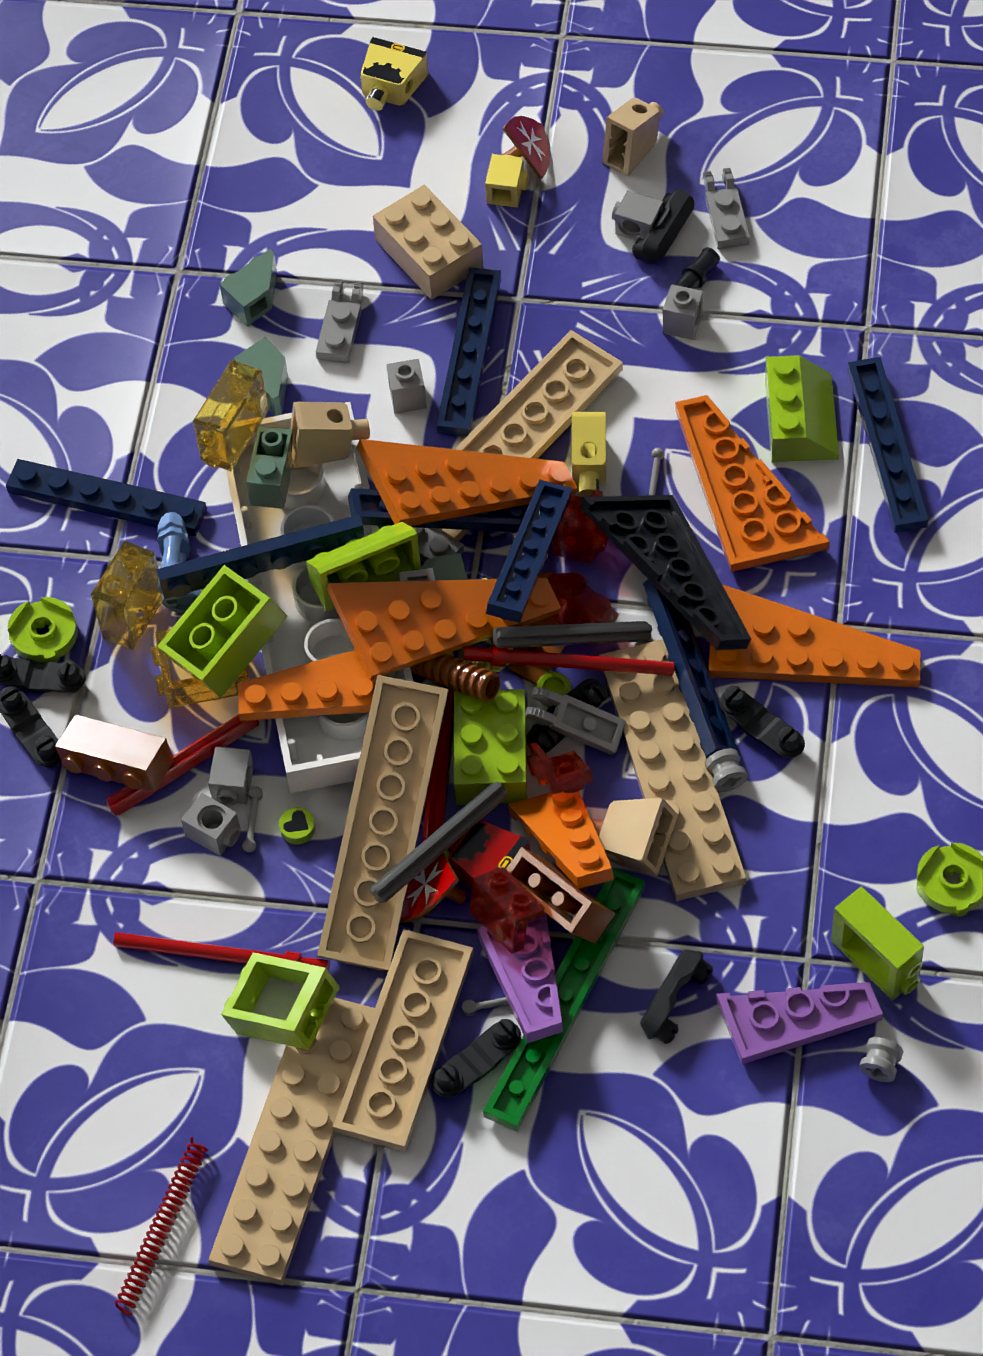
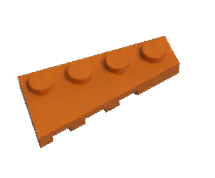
M352 650L238 683L240 721L370 712L377 679L370 680L367 677L356 651Z
M577 786L561 788L551 793L508 804L510 816L515 821L519 820L523 824L524 831L530 837L534 836L539 841L540 848L547 855L551 854L555 858L556 865L578 889L614 880L611 864Z

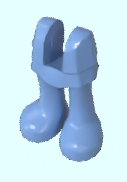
M175 512L166 513L160 519L157 529L159 534L157 542L163 557L161 568L185 562L190 553V542L182 517ZM158 577V591L162 594V603L171 611L184 614L201 593L200 590L189 592L182 597L164 599Z

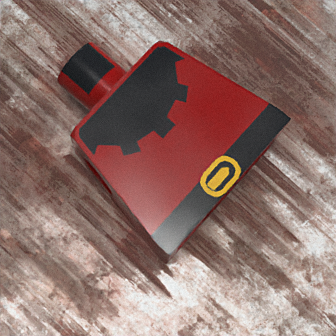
M480 820L448 848L451 850L448 861L459 881L492 908L510 885L502 878V875L521 847L531 851L530 840Z

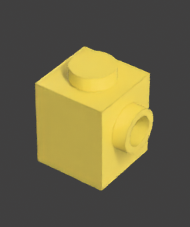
M492 154L485 182L486 204L518 208L521 191L527 190L529 182V171H524L523 157Z

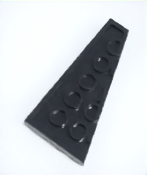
M673 495L582 498L579 508L716 650L748 648L751 637Z

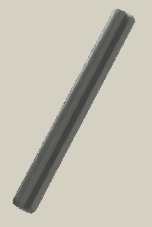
M646 621L497 627L493 630L492 643L497 648L647 642L651 639L652 626Z
M496 782L487 786L371 886L370 892L375 900L382 903L391 899L507 798V791L503 788V785Z

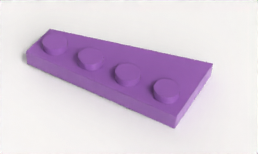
M539 908L477 928L478 939L527 1043L563 1032L547 913Z
M870 982L822 985L820 989L801 990V987L786 988V992L764 993V990L748 991V995L730 996V993L716 994V1001L741 1064L881 1021L883 1017Z

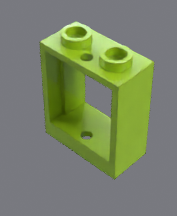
M862 886L834 908L831 942L892 1001L901 993L907 995L913 991L920 982L919 976L923 965L924 945Z
M253 952L247 965L242 969L240 978L231 996L227 999L221 1015L236 1034L309 1050L340 986L324 967ZM270 977L304 984L286 1020L252 1013Z

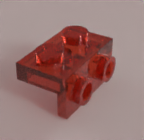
M595 489L589 497H602L603 491ZM571 495L553 540V555L591 564L598 554L605 550L608 537L579 508L583 497Z
M570 572L549 575V584L561 606L559 614L550 617L558 625L615 622L620 614L611 607V602L605 596L595 593L587 585V580L580 574Z
M536 742L529 744L531 755L526 756L530 773L532 776H536L539 785H545L552 795L563 791L564 793H575L584 789L585 784L594 782L590 768L574 750L549 758Z
M504 867L473 878L469 911L474 919L480 921L494 939L500 942L511 954L523 950L527 922L543 916L544 906Z

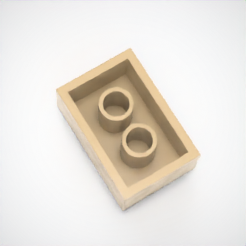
M425 184L372 216L375 240L431 300L467 279L469 267L483 269L482 244Z

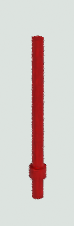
M492 645V648L464 646L463 660L490 662L491 666L505 667L506 664L666 676L674 675V662L509 650L507 648H497L495 645Z
M115 932L113 939L115 947L247 964L254 952L324 967L328 972L330 967L329 960L302 957V953L292 951L279 954Z

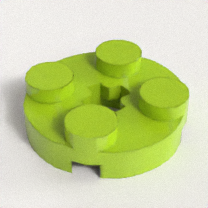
M41 597L39 602L30 604L27 601L14 610L8 621L9 640L12 648L24 659L42 663H57L60 657L64 656L73 647L78 636V625L72 610L63 601L52 597ZM45 625H49L48 633L43 635L37 634L35 630L37 627L44 628Z
M951 843V846L939 848L938 845L932 847L922 856L917 868L916 889L918 895L929 906L938 911L961 917L983 902V856L976 849L962 843ZM954 872L959 873V881L961 883L950 884L944 875H953Z

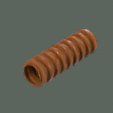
M449 654L410 666L411 673L415 675H420V677L437 682L443 686L445 685L450 689L462 692L485 703L492 701L500 688L501 682L497 673L475 664L473 665L460 658H455Z

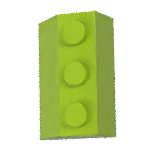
M800 355L766 357L765 388L771 462L839 459L831 373Z
M399 522L392 526H384L373 534L361 539L350 540L342 547L330 552L319 553L313 559L306 561L309 581L325 611L327 612L335 608L327 591L328 583L395 582L399 572L420 570L419 545L415 529L404 522Z

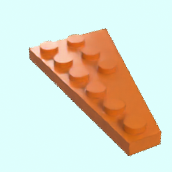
M708 395L675 402V412L730 572L830 548L828 538L823 533L820 534L812 525V519L805 511L802 512L791 499V494L761 459L758 460L750 451V445L744 438L740 439L730 427V421Z
M360 439L356 446L394 524L404 522L412 526L529 505L539 480L572 488L571 497L575 495L578 489L566 464L562 461Z
M538 578L520 623L486 614L487 603L497 579L328 583L327 586L329 596L370 680L377 679V675L385 676L464 648V646L492 638L493 630L497 627L525 626L559 614L561 606L547 578Z
M722 584L748 631L751 641L747 649L716 650L710 644V677L919 688L921 650Z

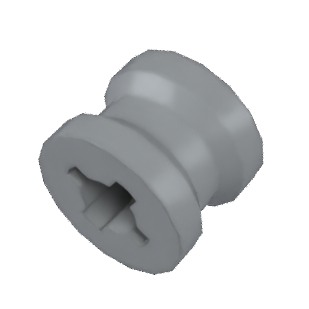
M728 748L717 751L705 761L707 771L711 772L714 776L712 779L713 786L719 792L734 790L743 785L748 779L746 769L739 764L740 755L736 749Z
M872 1037L868 1039L866 1045L868 1053L866 1057L861 1059L859 1070L865 1076L876 1081H894L897 1073L895 1065L901 1061L904 1053L902 1047L885 1038Z

